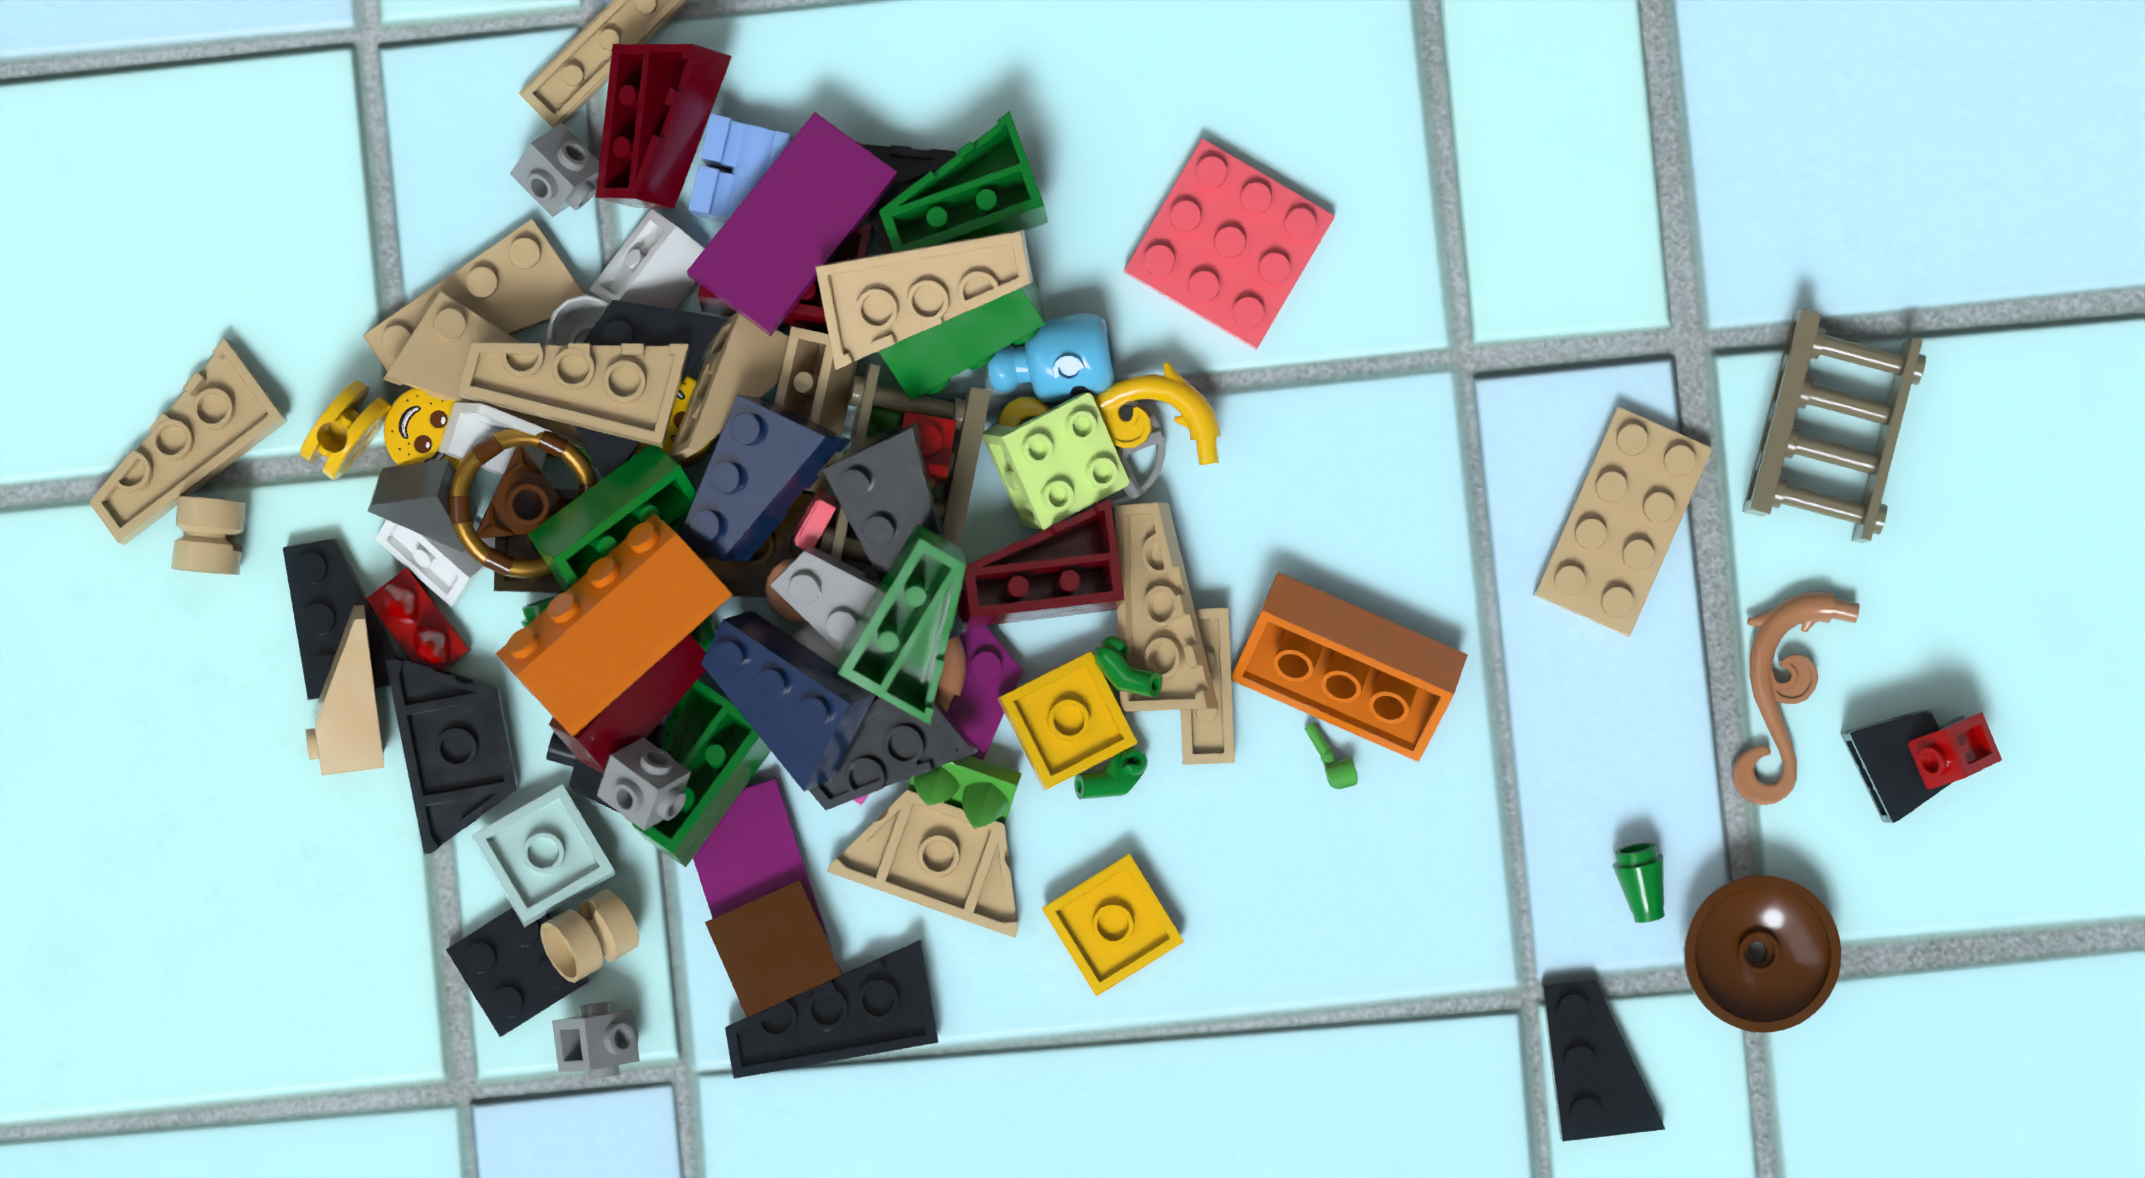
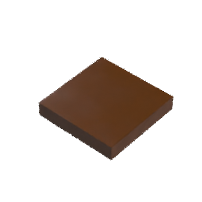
M801 879L705 922L746 1017L843 974Z

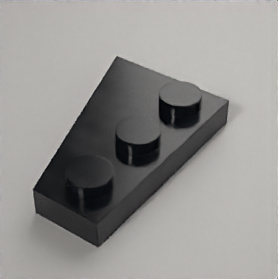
M328 539L282 547L308 700L320 698L353 606L364 605L375 689L390 687L385 660L397 655L383 625L379 623L373 609L367 602L366 593L336 539Z
M879 697L867 710L831 781L809 789V791L821 806L828 810L881 790L896 782L926 773L946 763L973 755L979 749L936 698L929 725Z
M1595 980L1541 985L1560 1140L1564 1142L1665 1130L1663 1122Z

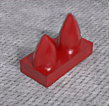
M405 568L366 598L367 602L412 661L446 670L471 651L470 647L418 578L408 568Z

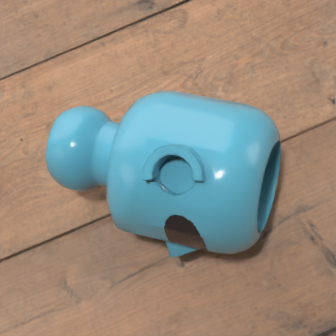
M1081 313L1045 319V325L1040 327V330L1033 338L1025 342V346L1012 347L1008 345L996 352L993 359L987 363L991 385L994 390L1004 393L1010 392L1019 384L1031 382L1037 398L1046 403L1072 399L1084 392L1096 395L1110 388L1115 381V361L1109 329L1105 319L1094 313Z

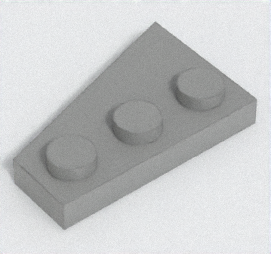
M808 545L773 580L770 586L839 652L879 587V584L867 579L866 573Z

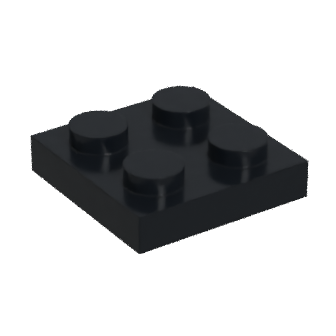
M512 907L446 949L499 1037L509 1033L590 982L588 976L575 983L567 981L551 963L544 949L540 934L541 925L552 919L549 913L524 927Z

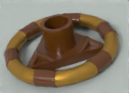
M509 428L490 434L473 446L460 462L453 476L448 497L451 523L464 549L483 567L504 576L516 578L540 577L552 573L542 557L517 559L489 547L481 539L529 534L566 506L523 446H534L561 458L567 463L578 480L579 495H582L597 484L598 479L586 456L567 438L549 431L540 432L534 436ZM515 447L476 532L471 522L469 490L473 478L481 466L505 449Z

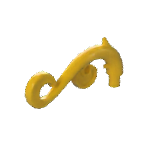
M1169 362L1163 364L1164 376L1156 374L1133 376L1112 384L1110 388L1093 397L1115 446L1136 448L1147 441L1152 432V421L1148 413L1137 406L1133 408L1131 420L1124 421L1120 417V409L1128 402L1152 399L1165 402L1180 412L1181 416H1175L1174 421L1189 430L1190 440H1196L1199 465L1219 463L1216 437L1221 436L1215 412L1206 397L1184 380ZM1019 397L1009 402L1001 411L997 425L1018 427L1028 417H1037L1051 408L1034 397Z

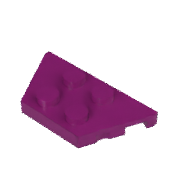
M986 626L969 627L963 634L959 635L966 653L967 672L960 697L954 695L947 712L979 749L977 753L970 756L984 760L1005 714L997 698L1016 688L1023 670Z

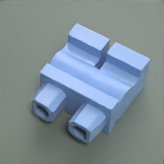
M710 113L700 158L707 166L732 172L729 174L720 172L719 169L698 165L688 210L698 218L726 222L792 141V135L759 126L732 121L731 118Z

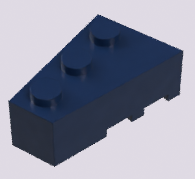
M737 395L679 536L686 544L721 561L748 562L789 514L787 512L788 508L804 489L812 487L820 477L818 475L820 470L836 452H841L850 439L765 398Z
M752 610L722 620L701 662L703 667L803 791L831 781L875 697V694L839 675L836 666Z

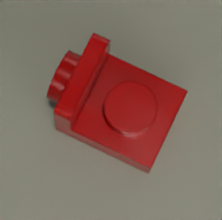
M905 412L902 429L916 422L918 423L922 439L919 444L924 464L929 467L933 483L931 490L935 489V483L946 485L956 420Z
M1983 712L1963 718L1936 732L1915 738L1908 743L1927 789H1933L1967 778L2002 761Z

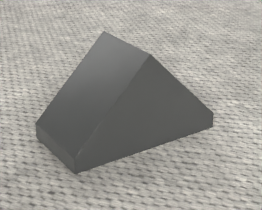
M449 459L386 467L381 470L367 510L368 512L463 552L465 550L455 534L450 518L448 497L456 470ZM469 495L471 522L474 524L478 508Z

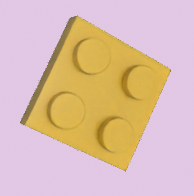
M1092 651L997 698L1044 791L1138 744L1102 671L1095 664Z
M1130 853L1042 907L1043 912L1096 997L1184 943L1183 938Z

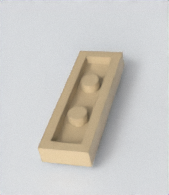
M1229 608L1195 609L1218 708L1180 710L1182 765L1235 763Z

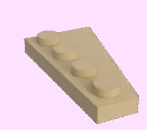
M531 219L365 333L363 337L388 372L440 291L509 335L549 322L552 313L566 299L586 294L537 223Z
M1024 229L816 266L835 370L1033 282Z
M223 338L212 351L215 355L200 373L195 372L182 388L185 391L166 414L161 413L149 428L152 430L136 451L129 452L89 501V504L118 543L126 545L176 507L178 497H189L288 421L227 339Z
M471 343L457 393L462 398L663 448L690 348L689 344H670V346H644V344L591 346L590 343H568V345Z
M1169 503L1114 505L1115 534L1125 597L1124 602L1117 608L1118 637L1123 639L1125 645H1128L1129 652L1124 659L1131 667L1156 671L1162 676V688L1156 697L1120 691L1121 711L1218 708Z

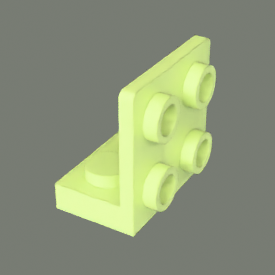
M1081 393L1018 427L998 424L983 432V441L1021 526L1045 530L1129 485L1128 476L1091 393Z

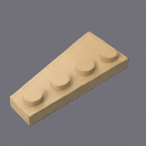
M440 291L383 380L400 386L401 384L425 391L426 395L444 401L449 399L457 403H480L565 436L575 446L586 449L574 425L459 397L457 392L471 343L521 342Z

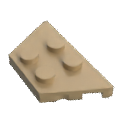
M906 790L829 865L827 872L1016 938L1018 924L1005 824L994 821L991 824L974 829L968 821L964 809L944 802L927 806L918 793Z

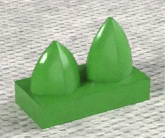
M968 756L946 763L918 776H912L907 790L918 793L927 806L944 802L964 809L968 821L976 829L991 824L994 821L1005 824L1022 773L973 756Z

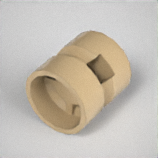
M178 497L175 525L183 531V536L174 540L171 569L240 575L242 546L235 542V536L244 532L247 503L212 498Z
M607 889L578 904L577 912L568 909L543 923L540 930L541 940L551 963L561 976L573 983L600 969L603 964V958L612 962L638 947L640 940L638 928L628 907L618 895Z

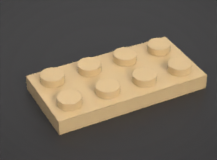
M1618 406L1612 415L1533 596L1623 636L1630 637L1713 448Z

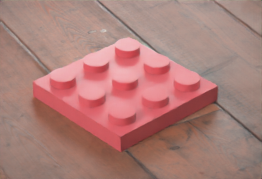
M1202 138L1130 259L1124 273L1257 350L1334 220L1335 215Z

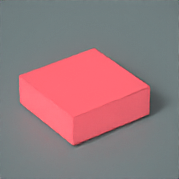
M821 490L815 492L794 530L796 546L805 549L808 545L815 547L836 509V498Z

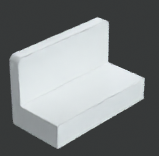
M651 208L589 290L600 299L606 300L609 303L612 300L675 310L696 283L688 276L687 270L704 248L678 226Z
M454 402L438 452L462 460L473 446L490 434L510 428L537 436L540 432L552 431L484 404ZM523 446L541 470L547 452L534 446ZM515 447L505 449L480 468L502 476Z
M389 520L385 521L375 538L377 542L450 607L465 595L476 576L486 568L470 556L466 550L463 552L458 551ZM474 521L473 527L477 532L480 524ZM494 537L481 538L489 547L495 549Z

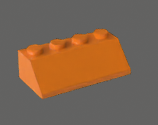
M654 513L645 522L635 526L629 532L627 538L607 556L594 562L588 569V572L566 592L552 599L547 609L530 624L516 631L496 655L530 694L573 737L730 598L732 594L682 538Z
M1277 572L1231 675V680L1419 762L1455 694L1468 654Z

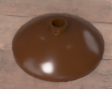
M1766 875L1748 876L1730 881L1707 896L1694 912L1689 922L1683 947L1684 967L1688 982L1702 1005L1715 1017L1733 1027L1760 1033L1792 1028L1815 1014L1827 1001L1836 985L1842 957L1837 927L1823 903L1813 893L1795 882ZM1755 942L1761 943L1765 949L1764 957L1757 962L1751 961L1748 957V948Z

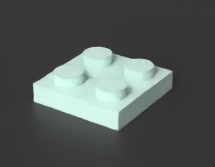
M563 784L472 835L475 845L524 927L615 875L614 868Z

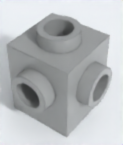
M561 123L529 144L510 172V175L554 217L569 206L574 210L580 209L596 193V187L593 183L598 177L599 160Z
M643 737L610 755L597 796L621 813L628 821L636 824L642 830H646L664 819L671 820L680 812L686 801L684 790L691 771L675 761L666 751L659 749Z
M611 1002L593 1003L580 1006L581 1016L552 1020L558 1072L588 1071L589 1079L620 1075L619 1065L640 1061L638 1031L635 1026L633 1009L612 1011Z

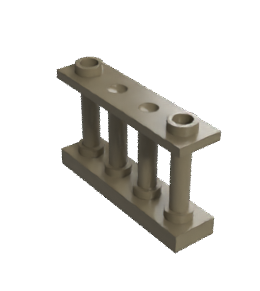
M1800 309L1792 316L1742 512L1764 517L1771 513L1772 507L1779 508L1781 504L1856 523L1851 541L1865 543L1871 541L1873 533L1877 535L1881 533L1886 520L1888 506L1882 504L1881 501L1911 384L1918 385L1924 372L1926 355L1919 354L1923 340L1911 338L1903 342L1900 354L1825 335L1826 329L1819 328L1822 314ZM1819 355H1824L1894 374L1887 404L1814 385L1813 379L1806 377L1810 358L1818 359ZM1808 404L1880 423L1881 428L1874 453L1801 435L1800 429L1793 427L1798 407L1805 409ZM1794 454L1868 473L1861 503L1787 484V478L1780 477L1785 457L1792 459Z
M870 364L865 369L863 377L854 376L851 385L848 405L856 407L847 454L880 440V438L866 435L872 406L903 413L908 412L956 420V434L953 449L951 450L943 498H935L934 504L937 516H941L945 532L944 539L960 547L991 391L971 386L963 394V399L955 398L954 402L922 395L910 400L904 391L878 386L877 380L880 366ZM837 499L832 528L825 527L820 536L818 549L838 560H841V557L871 563L859 539L846 536L849 520Z

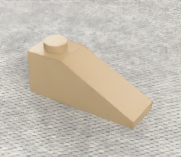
M735 313L725 319L726 325L708 350L669 456L678 463L697 453L724 429L737 395L761 398L774 385H778L789 336L776 330L770 337L739 313Z
M364 605L353 606L314 711L315 728L305 729L309 760L319 759L321 776L384 768L383 746Z

